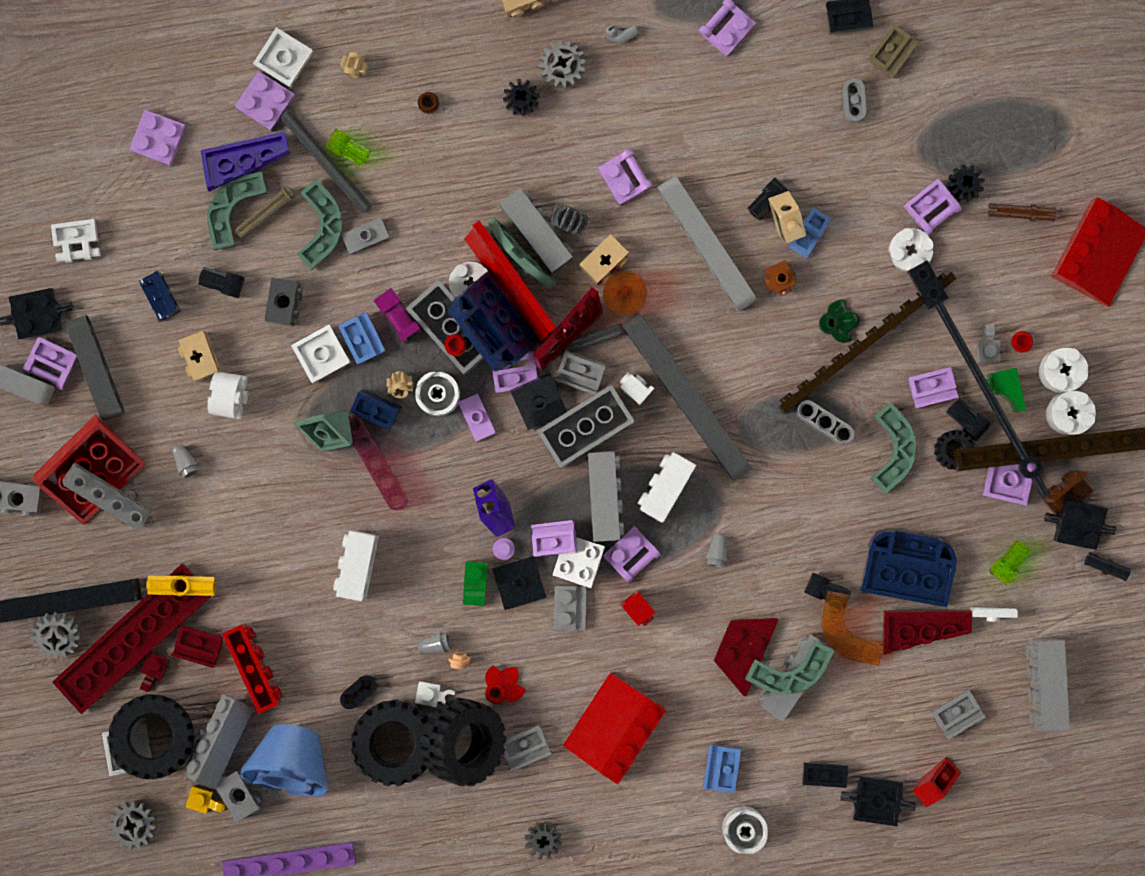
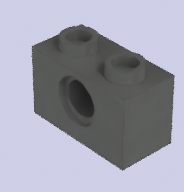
M271 278L264 319L266 322L293 326L294 322L298 321L299 309H296L297 301H301L303 288L300 287L299 282ZM283 297L290 299V304L286 308H281L279 305Z

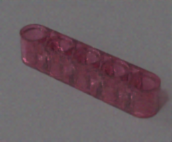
M348 416L349 423L354 419L360 422L359 429L351 431L352 443L387 505L392 510H403L408 504L407 495L366 423L359 416ZM364 438H368L371 442L368 450L360 448V441ZM374 457H379L382 461L378 469L371 467L370 462ZM384 476L392 478V485L389 488H384L381 484ZM397 494L403 497V504L400 507H395L392 504V498Z

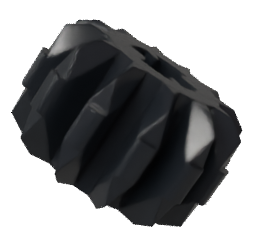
M517 79V86L513 82L509 83L512 90L504 89V93L508 96L503 97V102L508 103L506 106L507 110L514 108L513 115L516 116L520 110L523 117L525 116L526 109L532 114L533 108L531 106L538 107L539 103L534 99L540 98L539 93H533L537 87L536 85L529 87V80H526L524 85H522L521 79ZM517 95H525V101L518 100Z
M964 164L960 170L958 168L953 170L954 175L948 176V179L952 182L947 185V188H954L951 194L952 196L956 193L959 194L957 197L958 201L965 197L966 202L971 201V196L976 199L979 197L978 192L984 190V187L980 184L985 182V179L978 178L982 172L979 170L974 173L975 168L973 165L967 170ZM968 180L970 183L964 187L962 183Z

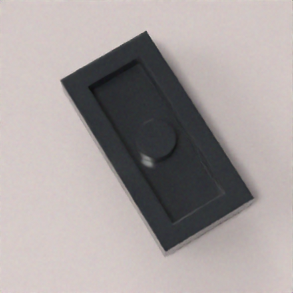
M803 762V785L847 788L848 765Z

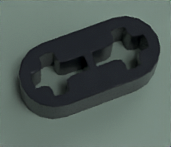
M372 675L360 677L341 694V705L345 709L357 707L375 691L377 687L376 679ZM363 679L365 681H372V684L370 685L372 688L371 690H369L368 688H366L362 692L359 690V688L363 686ZM357 692L358 696L354 698L355 704L351 702L347 704L345 702L347 699L345 695H352Z

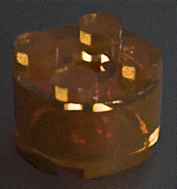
M621 271L608 278L603 288L602 297L604 305L611 313L618 317H630L639 312L643 307L647 291L640 276L629 271ZM626 289V292L630 293V295L627 296V299H623L618 293Z

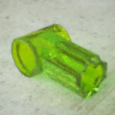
M335 128L325 145V148L339 157L343 156L360 167H363L371 153V150L355 142L349 135Z
M1015 540L1005 554L995 561L989 573L1006 586L1009 585L1017 576L1019 567L1031 553V550L1025 544Z

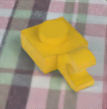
M193 785L185 807L207 814L209 808L222 813V811H225L226 805L224 801L213 798L214 791Z

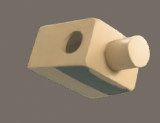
M787 191L768 198L777 233L784 242L788 243L805 237L806 231L801 212L790 192ZM786 206L788 211H782L781 209Z

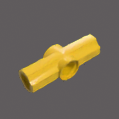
M148 575L147 592L148 595L215 596L216 577ZM179 580L186 582L187 587L183 592L177 588Z

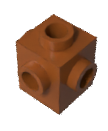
M786 260L763 271L766 276L764 283L769 292L772 291L774 295L780 293V296H783L793 291L791 287L796 284L797 276L794 269L788 267ZM778 277H781L783 279V282H780L778 280Z

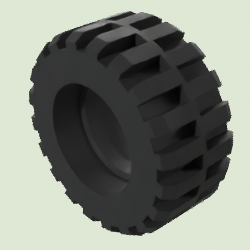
M146 694L135 697L122 705L120 710L113 716L108 730L110 753L116 764L126 773L141 779H159L174 773L186 762L194 743V728L186 710L175 700L159 694ZM147 716L163 718L170 725L173 734L169 749L161 756L155 758H146L139 755L133 749L130 742V733L133 726L138 720Z
M457 698L447 700L445 704L441 703L436 707L437 711L429 715L428 723H425L423 726L425 730L420 739L423 747H420L421 755L425 756L423 758L425 766L429 767V772L432 775L458 786L470 787L487 780L486 776L490 777L495 772V767H499L502 762L500 758L502 754H505L506 750L504 748V743H506L504 731L506 730L504 723H501L500 715L492 707L470 699ZM469 724L472 732L471 744L465 755L457 760L455 753L456 740L461 730Z
M392 699L391 701H383L372 706L361 716L354 727L351 737V752L354 754L356 766L362 769L361 773L364 776L368 775L372 778L371 781L375 783L381 782L383 786H402L404 783L414 781L425 772L428 767L423 762L425 756L421 755L420 747H423V743L420 742V739L425 730L423 726L425 723H428L429 716L425 715L420 707L414 706L408 701L403 702L399 701V699ZM389 722L404 724L411 730L414 736L415 745L412 754L400 763L384 761L374 749L373 741L376 731L382 725Z

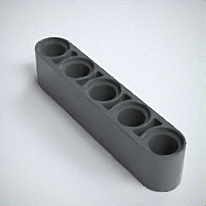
M84 315L66 322L68 335L102 421H106L124 414L123 404L89 317Z

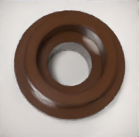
M425 92L418 98V107L423 113L432 114L439 107V99L434 93ZM427 100H431L433 104L432 106L427 107L425 106V102Z

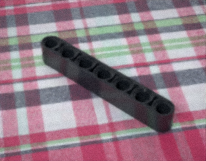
M137 578L0 601V623L45 616L46 613L52 615L54 612L59 614L142 600L140 581Z

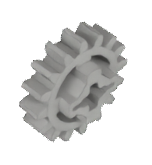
M559 40L558 46L550 43V50L547 48L543 49L546 56L540 55V60L544 62L539 64V69L544 70L541 76H548V84L554 81L555 88L562 84L563 88L566 89V83L574 86V79L581 80L579 73H585V69L581 66L586 64V60L580 59L583 57V51L577 53L578 45L572 48L570 47V41L563 45L562 41ZM561 51H566V52H569L570 54L567 55V54L561 53ZM553 55L554 61L548 66V61ZM559 61L566 63V68L559 66ZM577 62L576 70L572 74L571 66L575 65V63ZM554 75H562L564 78H559Z
M54 612L53 617H50L46 613L44 619L39 617L37 623L33 626L31 639H34L33 646H39V653L45 651L46 657L54 654L55 659H57L58 655L62 654L65 658L68 652L73 653L75 647H78L81 632H78L79 625H72L74 619H65L66 614L58 617L57 612Z
M134 800L130 806L128 802L123 803V808L120 806L116 807L117 813L110 815L113 821L109 822L108 826L113 827V830L109 832V835L115 834L116 837L113 842L121 841V848L128 844V849L131 850L135 844L139 849L142 847V842L148 844L150 842L148 837L155 835L151 829L157 827V824L152 823L156 816H150L151 808L144 809L145 803L137 806V801ZM135 811L140 813L143 817L137 815ZM122 814H123V815H124V816H123V819H124V820H123L122 824L119 825L120 817H121ZM129 823H136V827H129ZM146 825V831H145L144 835L141 836V835H142V831H141V830H142L143 826ZM123 833L126 834V835H128V836L130 837V839H129V838H126V837L123 835Z

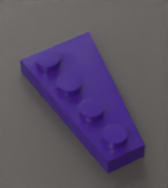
M285 131L200 150L206 187L209 192L290 155Z

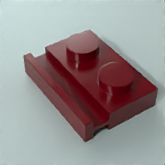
M180 625L172 656L215 668L224 637Z

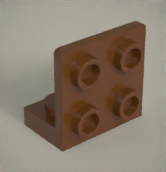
M1085 470L1069 471L1061 478L1062 482L1059 485H1052L1047 489L1050 495L1043 498V502L1055 515H1058L1065 498L1083 501L1093 492L1083 479L1088 473Z

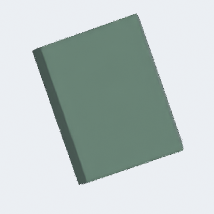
M348 412L327 413L294 422V425L321 452L351 446L353 442Z

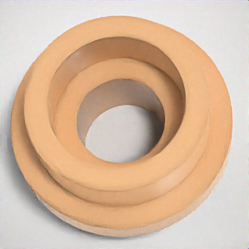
M455 652L449 656L450 667L466 669L471 659L466 656V653Z

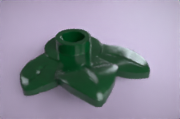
M840 299L828 306L827 313L822 315L819 320V328L825 334L832 335L836 341L846 343L851 341L849 330L858 326L860 317L852 311H846V300ZM828 320L832 321V327L828 325Z

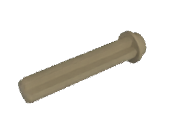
M288 186L282 187L281 192L235 229L239 237L245 238L287 202L293 201L295 195Z

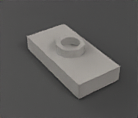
M381 217L341 234L350 255L390 238Z

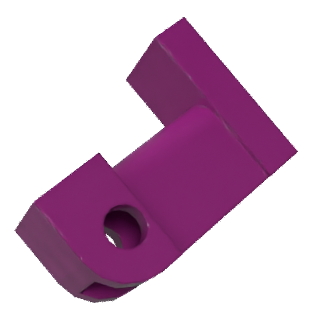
M392 288L373 300L381 312L389 319L398 332V336L405 344L409 342L407 338L416 331L419 334L423 332L402 305L403 303Z

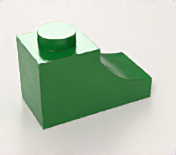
M1017 367L987 374L986 381L994 395L1004 398L1011 406L1013 413L1026 410Z
M466 561L463 605L485 606L489 563Z

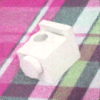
M627 373L620 380L622 384L620 390L638 406L654 389L652 386L649 388L645 387L647 382L639 375L634 377L632 374Z

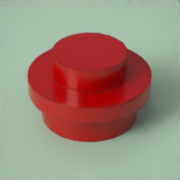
M1019 331L1012 336L1011 346L1016 352L1025 353L1032 348L1033 338L1028 332Z
M452 334L447 337L444 346L448 354L460 356L465 352L467 343L461 335Z

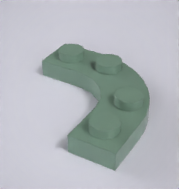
M262 171L244 175L221 186L212 202H210L207 224L214 251L236 246L231 227V214L234 207L245 199L268 194Z
M317 178L300 192L315 209L320 222L316 236L297 253L311 271L334 251L341 238L343 227L342 215L337 202Z
M494 217L487 223L492 230L490 234L499 242L497 244L498 247L505 254L508 253L520 265L519 269L524 275L533 276L534 281L538 285H545L549 289H552L557 284L550 271L523 251L505 225Z
M891 402L873 416L889 434L893 443L891 458L870 477L884 494H887L908 474L914 463L916 438L911 425Z
M814 640L799 667L784 672L775 670L754 659L745 680L769 692L782 695L806 690L822 676L834 650Z

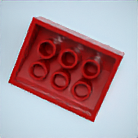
M1096 197L1090 201L1051 277L1109 307L1145 240V227L1116 206Z
M95 414L33 474V478L38 487L84 525L100 507L63 485L62 480L74 462L119 490L146 464L111 427Z
M610 672L566 739L563 747L618 785L666 712V709Z

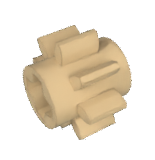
M350 52L348 57L343 56L340 64L341 68L344 69L343 74L356 79L359 78L360 74L365 75L368 68L367 63L364 62L365 57Z
M397 371L392 373V378L386 379L388 394L392 393L396 398L407 397L408 391H413L412 376H408L405 372Z

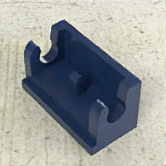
M155 271L139 280V284L159 322L181 312L161 272Z
M362 389L358 392L350 413L390 430L395 424V419L402 407Z

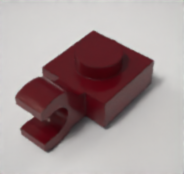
M153 652L147 654L140 671L146 674L140 686L141 690L150 692L155 679H163L170 659Z

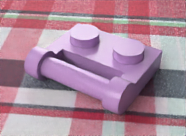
M724 0L723 6L705 26L702 25L698 30L706 40L726 57L756 24L731 0ZM730 11L734 16L716 36L713 35L711 31Z
M631 148L598 167V171L619 206L653 186L636 162ZM625 160L640 184L636 188L620 164Z
M939 178L903 206L920 229L928 236L933 233L935 227L953 213L957 214L962 210L959 203ZM946 201L949 206L927 223L924 217Z
M38 337L24 365L23 373L27 375L33 374L56 385V388L63 391L67 386L68 379L78 358L75 353ZM38 360L62 371L60 377L36 367V361Z
M533 348L519 360H528L529 366L498 371L492 370L496 393L508 392L538 378L533 358Z
M634 526L603 557L630 584L634 581L633 578L654 558L657 559L661 554ZM645 546L649 552L626 572L623 566Z

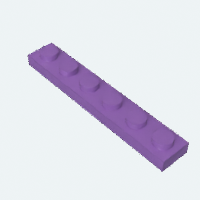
M352 841L223 860L222 868L224 876H282L355 865L356 859Z

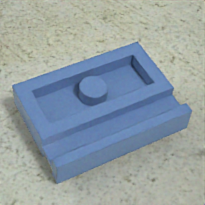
M367 312L338 325L357 365L386 352Z
M709 744L703 789L735 793L741 749Z

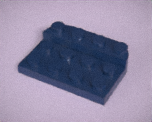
M488 271L455 297L449 308L450 316L455 319L463 333L493 371L509 368L521 360L540 341Z
M897 529L877 531L868 544L869 550L860 588L861 592L947 608L957 565V557L951 545L942 538Z

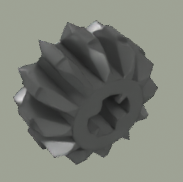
M558 204L552 213L551 222L556 227L567 232L581 235L588 225L589 217L577 209L564 204Z
M547 821L544 823V828H541L540 823L536 822L537 830L529 827L528 830L532 835H525V839L531 841L525 844L526 849L533 847L530 855L533 856L536 852H539L538 859L540 860L543 853L546 854L547 859H550V851L557 854L558 850L555 846L562 845L561 841L555 840L561 837V833H554L556 830L555 825L548 829L549 822ZM542 836H546V840H549V842H545V845H541L540 841H537V839H541Z

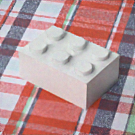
M674 452L670 456L668 454L664 456L659 465L662 467L659 475L657 473L653 475L648 484L651 486L648 494L644 492L637 503L641 505L638 510L661 523L664 522L696 467L695 464Z
M354 530L344 535L342 547L345 548V553L343 556H340L338 569H341L340 577L335 579L333 588L334 591H337V597L357 601L367 599L379 535Z

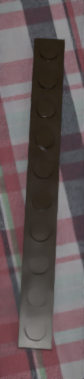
M943 272L937 277L943 289L957 279L952 272L947 275ZM919 292L916 293L918 298L913 302L908 299L899 306L901 311L896 315L892 312L882 320L884 324L881 327L877 328L874 326L865 333L867 337L860 342L857 339L849 345L850 351L845 355L840 352L831 359L833 363L827 369L825 366H822L814 373L816 377L809 382L806 379L797 386L799 391L793 395L789 392L781 398L780 402L782 404L778 406L782 413L787 412L925 303Z
M1145 427L1023 441L1021 443L1028 456L1036 457L1040 462L1145 450ZM1011 443L954 450L956 472L1018 465L1021 461Z

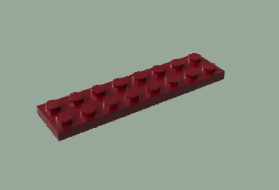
M182 563L169 576L195 575ZM179 580L177 583L178 590L185 591L187 587L186 582ZM147 595L53 680L52 683L77 711L83 714L211 596Z

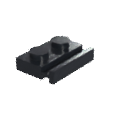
M835 0L825 3L830 35L872 29L874 27L869 0Z

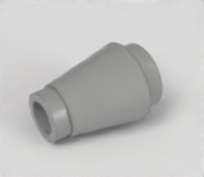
M183 445L172 449L179 475L187 479L199 472V464Z
M713 535L706 556L708 566L724 568L725 563H727L726 536Z
M440 632L419 641L418 649L420 654L447 653L448 650L452 649L449 634Z

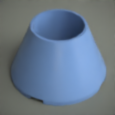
M273 725L241 769L240 776L245 781L274 792L275 788L288 790L289 795L317 797L326 795L329 788L320 736L312 730L295 725Z

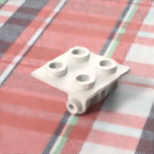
M577 538L578 552L559 554L553 576L592 588L605 547Z

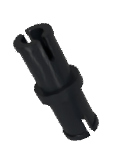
M1091 552L1087 554L1084 565L1102 571L1104 575L1109 574L1123 581H1127L1131 572L1130 568L1114 563L1113 559H1104Z

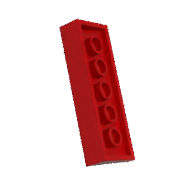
M479 220L472 225L471 231L464 240L540 339L538 342L540 344L554 332L556 326Z

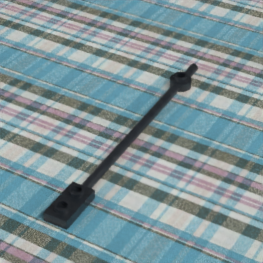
M928 260L908 270L907 273L927 309L929 310L935 306L1019 456L1021 460L1018 464L1020 475L1033 481L1042 499L1049 496L1050 493L1039 476L1042 470L1041 462L1036 457L1028 456L944 306L943 302L949 298ZM1029 463L1034 465L1032 472L1027 468Z

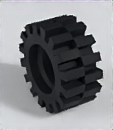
M959 430L943 433L936 440L937 443L934 444V455L937 457V462H940L942 467L956 470L955 459L947 454V446L955 441L960 443L962 448L974 447L975 442L971 440L972 437L966 435V432Z

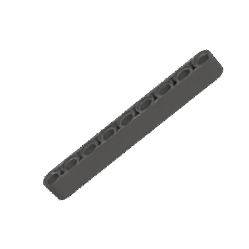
M638 312L622 323L621 327L730 478L736 481L752 469L750 464L642 315Z

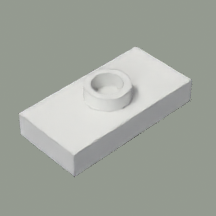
M969 608L972 611V617H987V621L999 622L1000 617L1018 618V610L1015 608Z

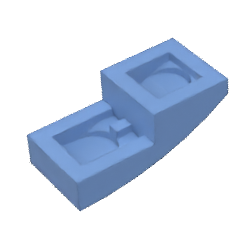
M812 208L803 222L806 236L792 241L789 248L807 259L831 218Z

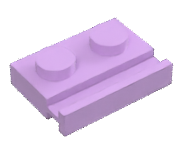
M951 367L907 378L912 398L914 399L915 409L959 398Z
M568 520L531 525L533 531V556L542 557L578 552L575 521Z

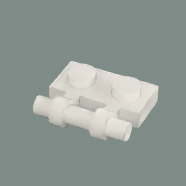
M95 219L51 225L54 247H63V253L55 254L57 262L65 261L69 263L83 258L85 260H92L93 257L101 256L100 248L91 249L90 245L91 242H99ZM82 244L83 250H71V245Z

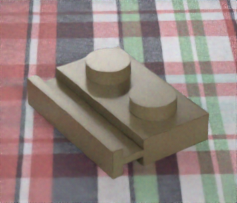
M893 24L867 60L893 78L919 41L914 40L908 33Z

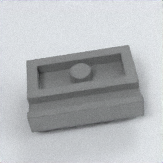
M565 350L555 381L595 395L597 394L607 364Z
M555 586L554 630H586L585 586Z
M968 689L931 711V714L948 740L986 718Z
M539 724L506 738V743H504V748L506 749L504 756L511 772L552 755Z

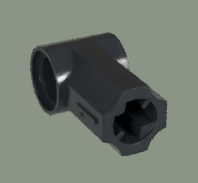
M774 177L747 210L754 218L761 221L771 211L768 198L789 190Z
M203 267L199 276V285L221 291L220 293L238 299L245 281V277L230 272L223 273Z
M960 398L946 411L950 417L963 427L962 430L976 442L992 426L984 416L975 413Z
M812 573L804 593L844 608L850 598L851 591L831 583V580Z

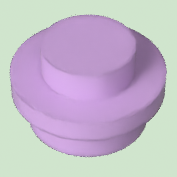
M507 538L498 539L493 545V553L498 559L507 560L514 554V544Z

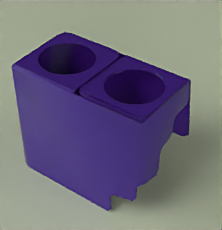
M491 479L474 487L473 492L479 518L496 537L511 531L515 525L510 502L494 480ZM481 489H484L485 492L491 489L486 497H479L477 494ZM487 501H493L495 507L492 512L487 514L483 504Z

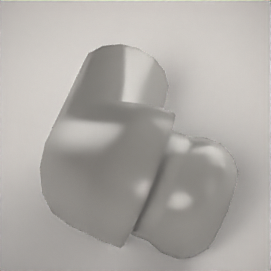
M611 25L605 31L608 40L619 44H624L638 35L634 25L624 31Z

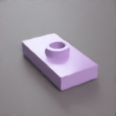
M478 393L459 401L460 408L476 442L496 433Z

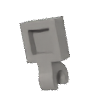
M983 325V340L977 341V362H1001L1000 340H994V325Z

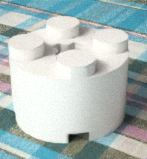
M1060 348L1044 356L1039 366L1038 374L1041 383L1047 389L1057 393H1064L1079 388L1087 380L1088 364L1078 350ZM1065 367L1066 372L1061 374L1060 369Z
M215 372L209 389L212 390L211 397H208V413L216 416L241 419L243 413L242 404H246L248 400V391H245L247 376Z
M444 372L425 374L418 381L415 391L416 401L420 408L433 416H445L454 411L461 397L457 382ZM435 389L443 390L441 393L443 397L441 399L433 398L435 395L433 391Z
M1068 391L1060 393L1052 398L1046 409V420L1049 426L1062 435L1081 434L1087 431L1095 422L1096 410L1094 403L1083 392ZM1073 410L1074 415L1068 416L1067 412Z
M740 806L732 809L725 816L722 824V833L726 843L733 851L741 854H752L759 851L765 845L768 828L764 818L757 810L748 806ZM743 826H744V827H748V830H749V833H748V834H746V833H744V832L741 833V832H742V831H741V828H742Z

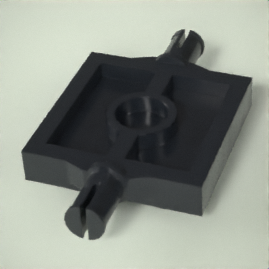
M53 288L8 297L11 315L0 317V321H2L0 326L13 323L18 340L62 331L61 313L73 311V307H67L73 304L71 301L59 304L55 299Z
M1065 498L1058 515L1045 513V516H1047L1044 517L1045 522L1056 523V532L1053 540L1059 543L1097 550L1102 533L1111 535L1116 533L1114 532L1116 531V526L1105 525L1108 508L1105 506Z
M858 776L857 788L854 793L841 791L840 801L853 802V820L898 826V818L902 809L913 811L916 809L914 807L916 806L915 801L903 800V782Z

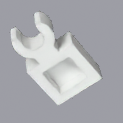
M419 681L415 703L437 707L438 701L445 704V696L447 694L455 695V691L448 689L442 692L440 691L441 685Z

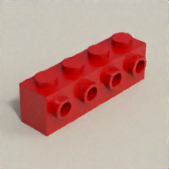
M244 623L222 633L257 713H262L282 703V692L278 686H274L272 681L274 675L271 668L264 664L263 658H265L262 648L255 644L254 638L256 636L253 628Z

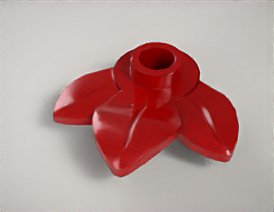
M492 665L485 674L487 684L485 696L490 703L500 704L504 700L515 702L525 694L526 689L516 684L518 681L517 667H507L500 672L497 667ZM498 689L500 696L494 697L492 691Z

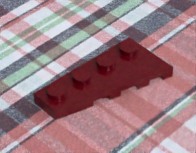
M591 287L554 332L535 351L533 358L540 370L543 371L603 314L597 290Z
M883 610L884 655L890 654L893 651L906 650L913 646L926 645L933 641L972 633L971 610Z

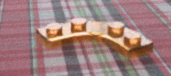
M827 591L822 612V629L830 646L847 659L879 666L883 643L854 636L844 623L849 595Z

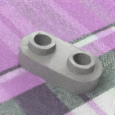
M851 78L845 82L842 88L843 109L845 118L852 123H857L865 117L867 112L865 86L861 80ZM854 87L857 92L851 94L849 88ZM851 109H857L858 115H852Z

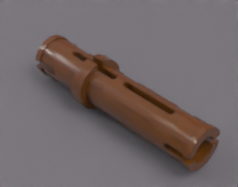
M989 203V209H997V211H988V217L1029 219L1032 222H1035V220L1054 222L1056 218L1054 215H1047V213L1056 214V208L1037 207L1034 204H1031V206Z

